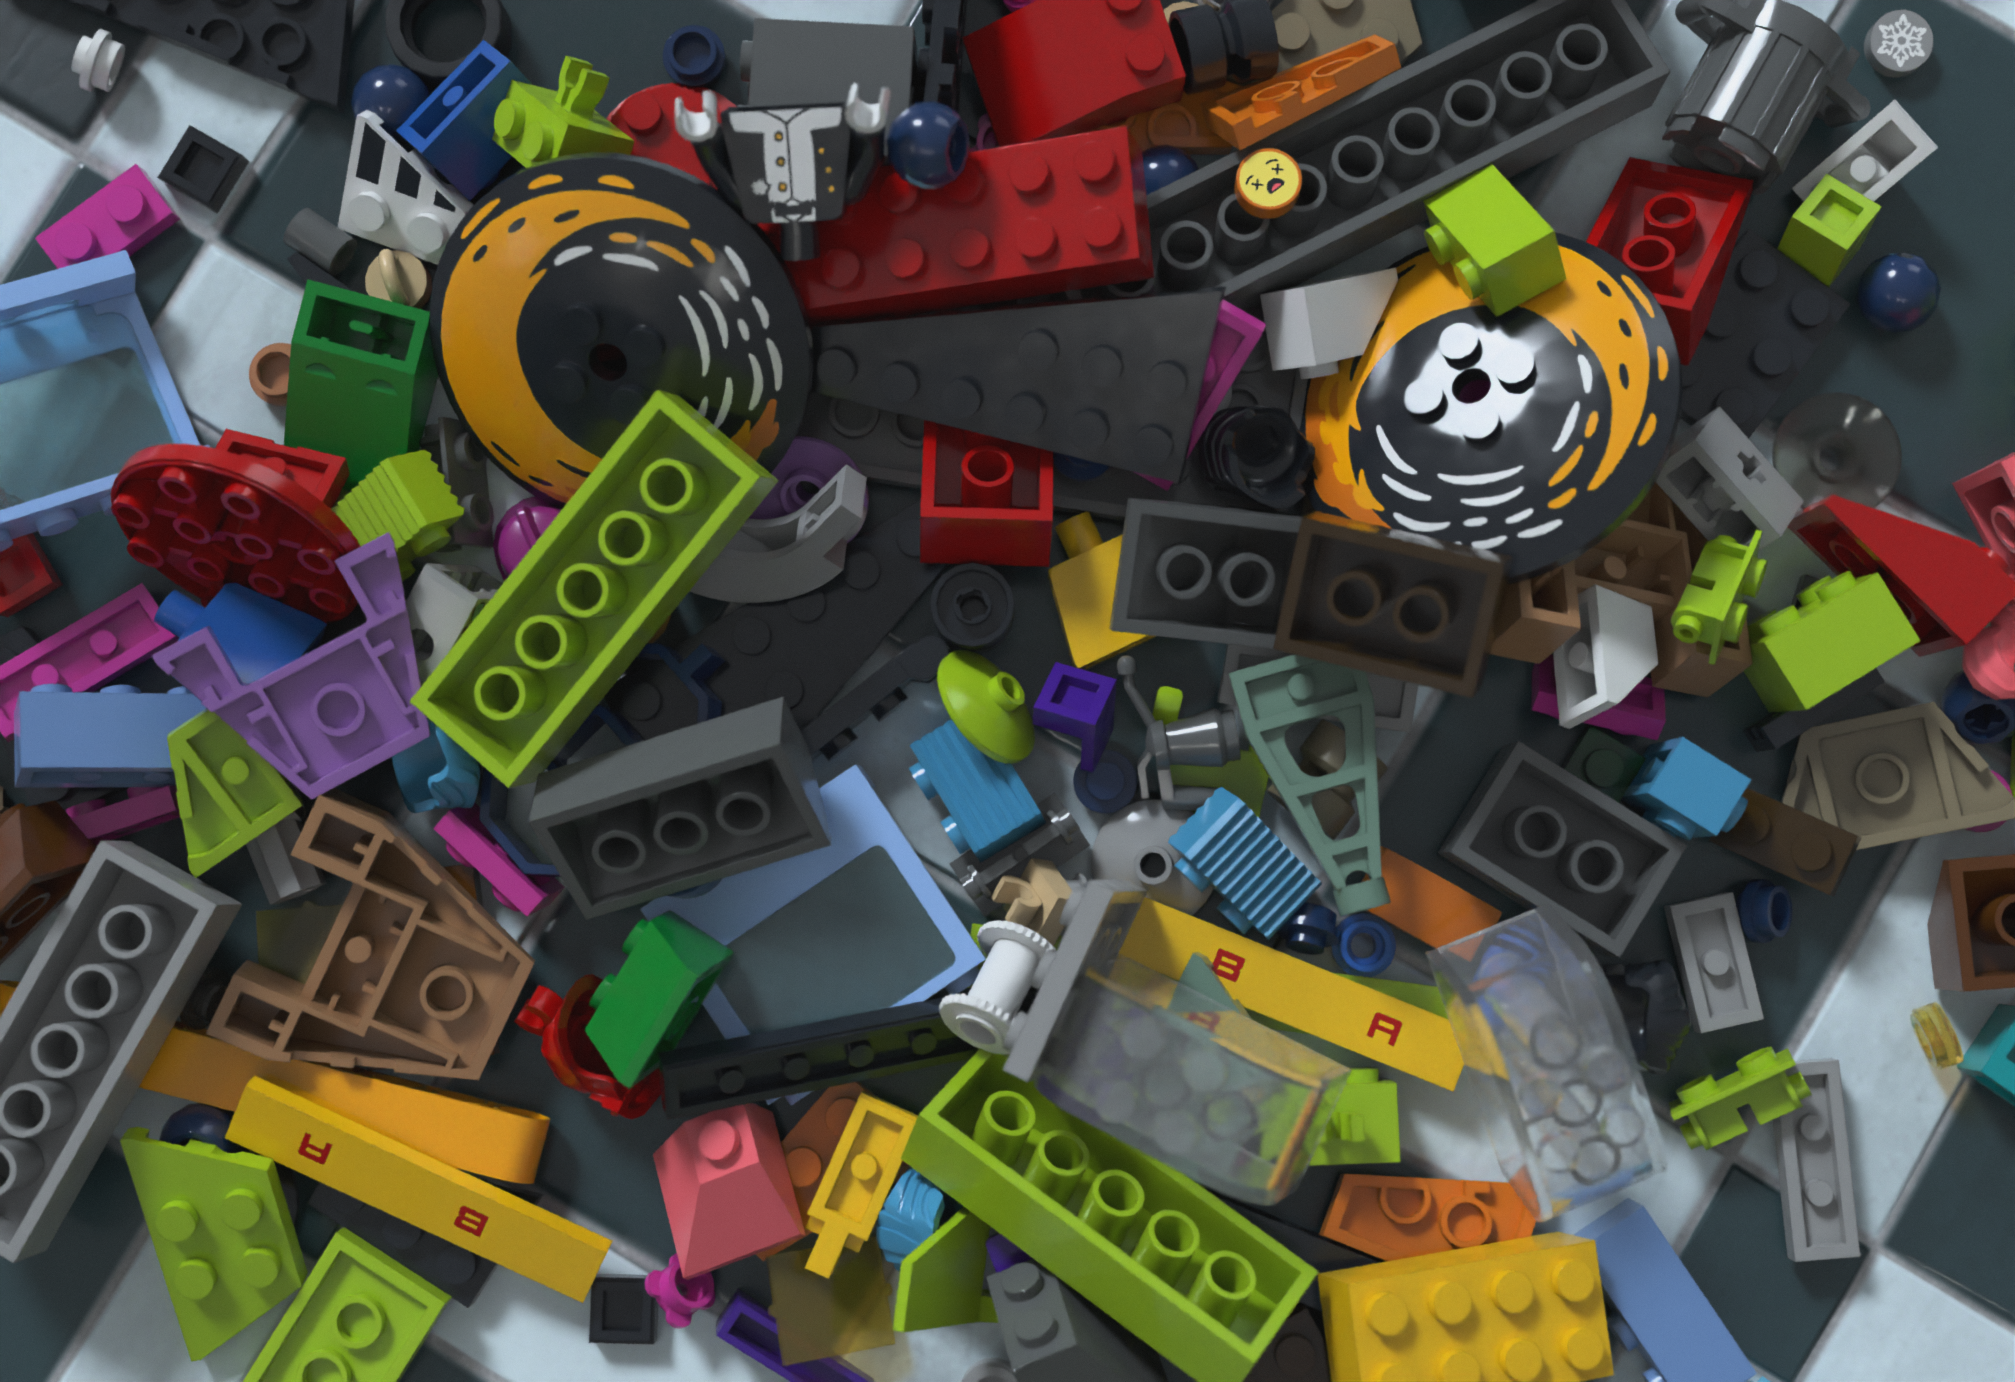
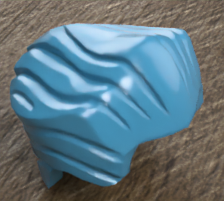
M428 718L431 731L430 737L392 756L397 783L404 803L412 813L441 808H472L479 790L481 764Z
M912 1167L901 1176L887 1197L884 1206L879 1212L878 1224L876 1226V1238L879 1248L883 1249L887 1262L894 1263V1267L898 1271H900L901 1261L963 1207V1205Z

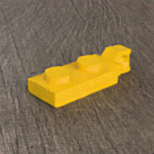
M865 1091L861 1092L807 1213L810 1215L805 1229L818 1234L819 1237L805 1266L806 1269L829 1279L835 1270L844 1247L857 1253L860 1252L864 1241H868L873 1231L879 1212L884 1206L903 1163L901 1156L918 1115Z

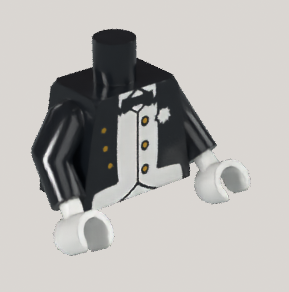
M853 84L848 101L729 107L720 113L721 124L717 121L716 96L713 92L706 91L703 92L704 112L692 113L686 110L681 97L675 100V125L678 133L685 139L690 140L702 169L724 199L736 209L743 210L747 223L778 222L781 260H811L821 257L818 221L842 219L849 205H854L864 199L884 162L885 123L891 100V92L888 88H882L880 101L875 105L862 102L857 95L859 85Z

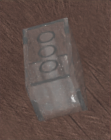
M1548 903L1426 952L1501 1172L1537 1222L1541 1223L1666 1172L1667 1159L1663 1142L1614 994L1601 967L1586 943Z
M1119 952L1113 953V955L1105 954L1104 959L1100 958L1099 961L1092 959L1086 975H1080L1075 985L1077 995L1064 1019L1058 1038H1052L1045 1053L1043 1062L1046 1066L1041 1077L1033 1081L1036 1089L1052 1103L1070 1114L1194 1180L1229 1196L1251 1203L1273 1205L1297 1191L1352 1070Z

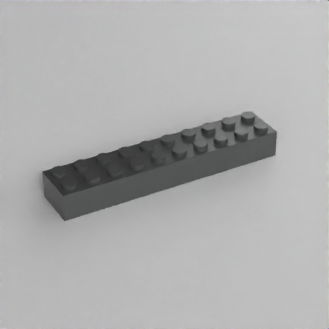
M1538 0L1242 150H1237L1147 195L1154 278L1049 295L1053 301L1095 297L1098 299L1140 296L1141 293L1166 291V294L1201 291L1202 288L1226 286L1223 299L1239 309L1247 311L1261 304L1260 294L1294 287L1427 220L1428 216L1424 200L1484 167L1493 164L1508 179L1651 107L1671 71L1625 0ZM1265 148L1281 150L1290 155L1297 162L1302 174V184L1296 204L1286 214L1272 219L1258 218L1246 212L1238 203L1234 190L1237 170L1242 160L1250 153Z

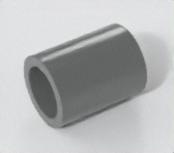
M304 208L294 216L286 228L283 238L285 245L307 258L331 276L338 275L347 267L357 249L356 239L310 208Z

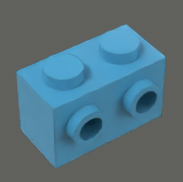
M1680 737L1649 744L1643 754L1646 760L1621 799L1622 802L1642 813V818L1675 838L1678 836L1681 839L1690 841L1691 838L1717 836L1720 830L1727 833L1734 827L1747 806L1748 800L1742 797V794L1751 779L1686 738Z

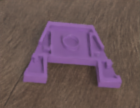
M390 532L334 560L366 615L367 622L256 681L246 684L241 680L210 625L152 655L155 663L164 672L176 678L202 701L201 704L211 713H216L247 740L246 743L311 800L431 735L428 717L409 702L422 684L395 541Z

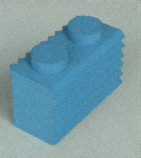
M952 720L947 721L943 726L937 727L933 732L925 734L921 739L914 741L910 745L919 762L909 767V770L928 801L940 795L951 814L940 822L960 855L971 848L981 863L1046 824L1042 813L1012 764L998 762L983 754L964 737Z
M1223 787L1216 789L1213 796L1206 799L1204 805L1197 808L1195 815L1189 817L1186 824L1180 826L1177 833L1170 836L1168 843L1182 856L1174 867L1201 893L1210 885L1224 899L1216 909L1243 935L1252 927L1269 940L1322 885L1321 881L1306 868L1296 855L1280 841L1240 798Z

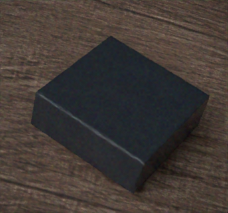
M189 125L157 178L169 187L218 214L248 165L249 160L237 151Z
M596 1275L591 1286L589 1343L654 1344L657 1341L658 1303L656 1298L649 1296L646 1292L645 1279L647 1275Z

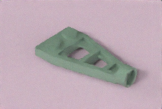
M1294 654L1229 673V680L1246 738L1334 888L1333 894L1340 917L1391 903L1381 872L1375 708L1366 672ZM1328 715L1334 716L1342 722L1345 729V761L1342 767L1335 773L1321 777L1309 776L1300 770L1286 747L1285 734L1293 725ZM1346 785L1355 792L1360 827L1354 836L1336 841L1328 838L1323 832L1312 806V798L1316 793ZM1354 871H1363L1368 874L1370 879L1347 887L1345 884L1347 876Z

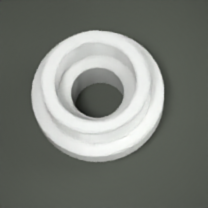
M99 29L93 39L83 36L79 41L74 53L71 69L73 72L80 74V88L90 92L95 87L107 92L112 89L122 66L125 45L112 40L110 32Z

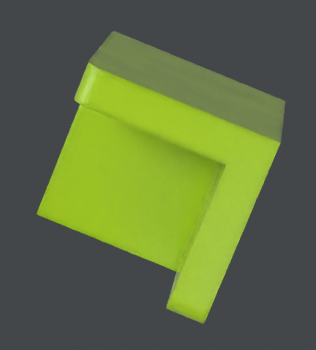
M1826 173L1791 217L1777 249L1827 287H1830L1862 246L1882 206Z

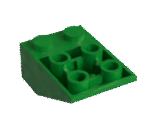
M307 280L291 341L284 446L293 448L300 446L346 458L350 475L342 489L348 491L358 486V482L366 479L365 476L373 472L372 469L379 466L380 462L386 458L419 451V440L424 433L439 375L432 350L430 312Z

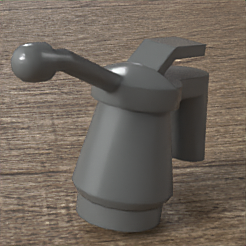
M1127 655L1122 656L1117 662L1118 674L1123 676L1124 688L1147 727L1145 737L1146 749L1137 761L1142 799L1149 798L1145 767L1154 755L1163 809L1196 811L1197 808L1204 805L1206 799L1213 796L1214 791L1218 787L1173 785L1170 765L1223 767L1228 761L1241 760L1233 709L1219 711L1218 709L1210 708L1164 725L1163 720H1155L1135 685L1134 673L1137 672L1135 659Z

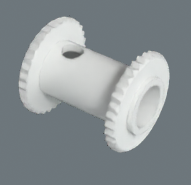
M999 920L983 924L978 931L977 941L980 943L979 946L983 948L982 951L986 953L987 959L968 995L955 993V995L945 996L940 1003L939 1012L946 1026L967 1043L987 1052L1010 1054L1011 1052L1003 1049V1043L1031 987L1035 970L1048 949L1057 951L1049 941L1035 931L1017 923Z

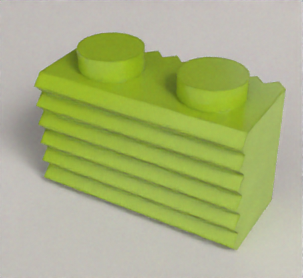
M426 450L393 456L381 461L379 466L372 469L373 472L365 476L366 479L358 482L359 485L351 489L352 492L344 496L345 499L337 502L338 505L331 508L351 530L360 546L387 532L391 533L395 541L402 582L415 572L411 561L416 557L429 555L446 545L451 540L447 529L464 515L465 508L457 504L458 497L450 493L452 486L444 482L445 475L437 471L438 464L431 461L432 454Z

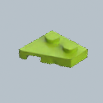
M207 708L168 733L167 736L171 766L174 770L177 786L176 795L180 819L183 821L188 850L189 871L195 878L303 806L302 798L287 778L246 743L247 740L216 713H211Z

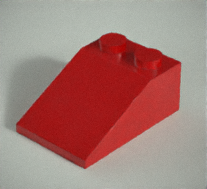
M1036 0L963 37V44L998 147L1076 135L1180 101L1182 98L1186 74L1160 0Z
M1629 157L1586 242L1604 250L1622 262L1642 280L1656 298L1667 318L1677 344L1681 365L1689 366L1710 321L1753 191V180Z
M924 420L920 507V563H977L983 565L1049 567L1053 524V452Z
M1836 495L1826 497L1798 511L1788 525V528L1837 576L1847 571H1851L1854 578L1879 573L1921 640L1910 647L1919 657L1967 645L2015 597V581L2009 577L2011 574L2010 567L1993 550L1979 547L1975 542Z

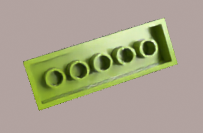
M657 390L409 702L508 788L536 782L538 774L543 773L779 480L680 396Z
M980 1048L918 1115L901 1160L1196 1381L1243 1382L1319 1271L1049 1075H1044L1027 1082L1003 1070L1010 1054H995Z

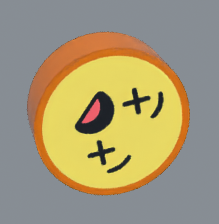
M1272 148L1256 150L1247 155L1238 167L1234 185L1236 199L1246 212L1255 217L1263 219L1280 217L1289 212L1298 200L1302 184L1301 170L1297 162L1281 150Z

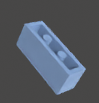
M43 684L33 687L31 692L20 691L14 710L15 787L176 786L167 743L168 733L206 709V707L201 704L202 701L184 686L173 688L167 694L141 693L138 687L130 685L108 686L101 689L100 693L73 692L71 687L62 684Z
M1627 1198L1574 1234L1575 1236L1592 1239L1596 1242L1603 1299L1613 1312L1606 1317L1607 1325L1627 1352L1634 1348L1638 1349L1650 1369L1642 1373L1645 1382H1746L1757 1374L1643 1205Z

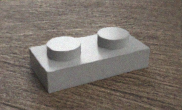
M1724 892L1664 906L1694 1032L1705 1033L1764 1019L1733 892Z

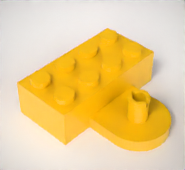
M1552 1232L1317 1274L1331 1382H1582L1614 1375L1595 1240L1562 1232Z

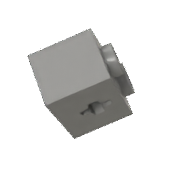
M1720 406L1675 437L1667 461L1655 481L1708 541L1719 535H1727L1734 538L1738 544L1749 546L1757 529L1763 531L1759 551L1783 535L1804 502Z

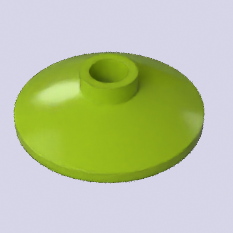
M955 650L944 657L939 664L937 672L938 688L949 716L964 737L983 754L998 762L1014 764L1026 758L1032 752L1035 744V730L1032 717L1025 703L1024 691L1019 682L1012 675L1001 671L994 663L978 653L969 650Z

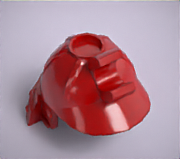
M594 974L583 976L573 984L564 1000L554 991L539 985L531 999L525 1001L514 1022L527 1032L542 1036V1056L545 1057L554 1076L564 1086L590 1095V1099L600 1103L601 1107L609 1111L612 1116H622L633 1120L645 1115L661 1095L659 1068L629 1089L617 1080L585 1032V1028L596 1012L595 1009L589 1006V1002L603 980Z

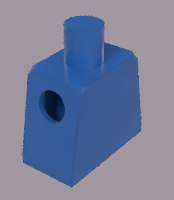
M237 583L225 584L206 607H203L181 592L174 590L163 601L154 617V622L179 637L178 641L210 625L241 680L246 684L252 683L320 647L327 626L325 622Z

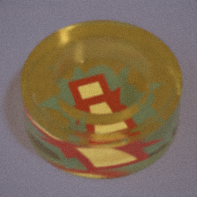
M1932 1002L1913 1009L1912 1014H1910L1912 1028L1930 1064L1935 1069L1941 1071L1962 1063L1964 1057L1960 1042L1941 1006L1937 1002Z

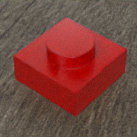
M33 533L12 539L13 545L0 552L1 616L10 617L63 585Z

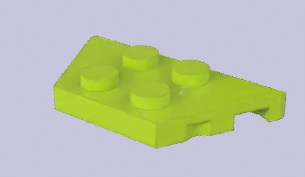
M142 1127L128 1128L120 1139V1143L191 1362L198 1361L302 1287L308 1274L274 1159L243 1151L228 1153L221 1150L217 1145L192 1139L189 1140L185 1147L148 1138L150 1129Z

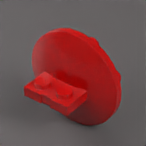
M226 429L215 448L173 443L147 447L132 455L117 475L111 489V511L116 517L121 530L130 541L127 545L128 553L136 561L149 567H155L168 579L200 598L203 607H206L227 583L240 584L316 617L326 624H331L345 618L358 604L357 599L334 561L360 547L358 540L351 530L331 510L350 475L346 458L300 446L297 448L276 444L271 439Z

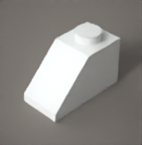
M1396 268L1351 274L1260 294L1273 371L1299 368L1301 379L1316 378L1338 373L1337 361L1363 355L1398 282Z
M1596 584L1578 594L1581 629L1553 652L1560 726L1570 729L1617 705L1658 664L1651 606Z

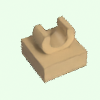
M1031 858L1020 878L1010 875L1003 876L991 898L994 902L1006 903L1004 906V910L1007 913L1005 916L1006 921L1020 924L1035 931L1054 946L1065 927L1060 924V917L1073 891L1052 861Z

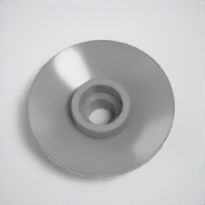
M1156 799L1135 802L1120 809L1107 820L1095 839L1091 855L1093 880H1127L1148 890L1147 898L1192 916L1205 904L1213 888L1209 885L1201 893L1174 867L1182 856L1168 843L1170 836L1177 833L1180 826L1186 824L1189 817L1195 814L1190 810L1163 809L1162 800ZM1158 853L1164 858L1166 869L1163 874L1151 877L1143 871L1141 862L1146 854Z

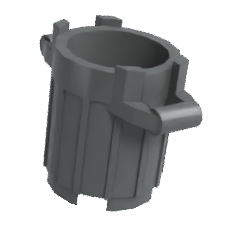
M1682 0L1677 4L1675 9L1677 20L1681 24L1687 25L1693 33L1708 44L1707 49L1665 122L1667 129L1662 136V140L1670 141L1672 139L1676 143L1669 156L1681 167L1753 180L1751 195H1761L1770 189L1772 183L1776 181L1780 174L1783 175L1814 117L1823 120L1828 127L1838 128L1863 120L1869 115L1871 110L1869 100L1846 81L1861 53L1853 46L1847 51L1840 36L1822 19L1810 12L1782 0ZM1826 96L1829 97V98H1830L1831 100H1833L1834 102H1831L1830 100H1828V99L1825 98V97H1826Z

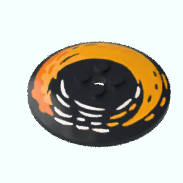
M590 152L565 155L539 162L505 179L482 197L460 221L449 238L439 260L430 301V335L437 371L449 403L472 440L495 466L526 491L562 510L657 390L680 396L769 473H772L784 458L800 429L811 393L814 361L808 315L799 288L788 265L784 260H781L779 251L758 224L747 223L743 210L731 206L716 188L687 172L644 157L620 153ZM611 344L619 348L626 358L627 369L616 372L604 367L597 357V345Z
M1555 233L1566 280L1498 317L1494 315L1479 296L1473 300L1466 296L1456 279L1451 263L1447 262L1440 265L1428 246L1398 260L1386 268H1396L1398 282L1364 354L1337 361L1338 373L1308 379L1299 431L1315 447L1313 464L1306 480L1302 484L1311 505L1317 512L1513 556L1507 585L1548 573L1580 557L1616 530L1639 506L1663 469L1676 437L1682 407V367L1676 341L1667 318L1656 298L1642 280L1622 262L1600 248L1561 233ZM1475 380H1486L1491 383L1488 394L1481 401L1473 404H1464L1458 401L1461 390L1468 383Z

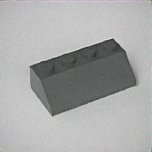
M784 697L538 774L529 817V824L586 920L831 845V833L809 748Z

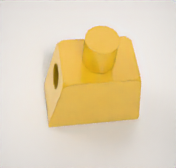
M1089 512L1078 514L1057 525L1055 530L1069 560L1048 570V580L1072 666L1087 670L1157 637L1117 632L1109 629L1123 534L1104 543Z

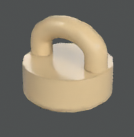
M381 250L379 256L369 265L365 276L366 291L369 296L422 309L428 302L432 291V279L426 266L411 253L401 250Z

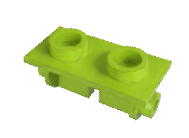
M1756 529L1749 546L1738 544L1734 538L1727 535H1719L1707 541L1692 572L1690 584L1687 583L1677 608L1671 617V624L1674 628L1673 633L1678 640L1685 643L1701 641L1712 645L1709 664L1715 665L1725 640L1733 643L1738 642L1749 608L1748 605L1742 604L1745 595L1756 598L1760 591L1768 565V560L1757 558L1763 532Z
M1772 1047L1759 1049L1738 1060L1736 1065L1739 1071L1717 1081L1713 1079L1711 1074L1704 1075L1687 1082L1676 1090L1679 1098L1669 1102L1670 1112L1674 1121L1686 1115L1688 1116L1690 1121L1679 1127L1691 1150L1703 1145L1707 1151L1720 1143L1747 1132L1748 1129L1737 1108L1748 1103L1760 1125L1803 1107L1800 1100L1811 1096L1812 1093L1800 1071L1790 1076H1787L1784 1071L1796 1065L1788 1048L1776 1054Z

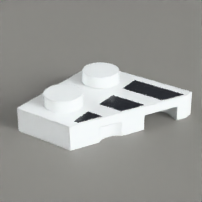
M366 110L358 114L356 118L338 228L395 250L411 253L417 258L438 265L449 238L474 205L453 185L443 182L436 175L434 167L415 149L408 153L381 127L384 121L375 113Z

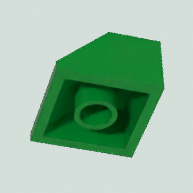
M671 910L653 918L650 922L644 918L638 922L622 947L621 951L629 957L617 976L613 973L608 974L598 986L589 1002V1006L595 1009L596 1012L585 1028V1032L617 1080L629 1089L659 1068V1052L677 1048L706 997L734 954V951Z

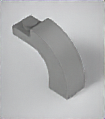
M846 464L799 510L775 519L748 518L689 592L722 601L763 603L793 598L808 593L832 580L844 570L847 540L851 539L859 531L866 518L867 508L863 505L867 477Z

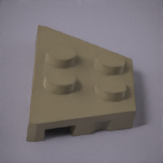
M1283 0L1271 11L1279 47L1277 73L1374 34L1395 43L1401 66L1418 53L1422 45L1410 0ZM1228 76L1226 81L1246 86L1258 80L1239 84L1231 76Z
M1935 702L1814 726L1798 735L1781 803L1862 837L1856 850L2015 819V797L2011 795L1988 768V763L1972 745H1968L1955 730V725Z

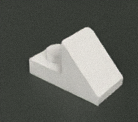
M1894 100L1792 189L1805 201L1827 173L1874 202L1935 151L1938 146L1902 106Z

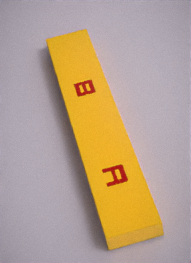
M1147 897L1144 898L1120 949L1119 957L1179 981L1192 953L1199 952L1209 958L1214 965L1212 968L1214 973L1233 1000L1238 999L1243 1007L1454 1092L1477 1033L1476 1030Z
M255 1075L244 1088L225 1139L262 1156L272 1158L275 1162L581 1303L584 1302L612 1244V1240Z

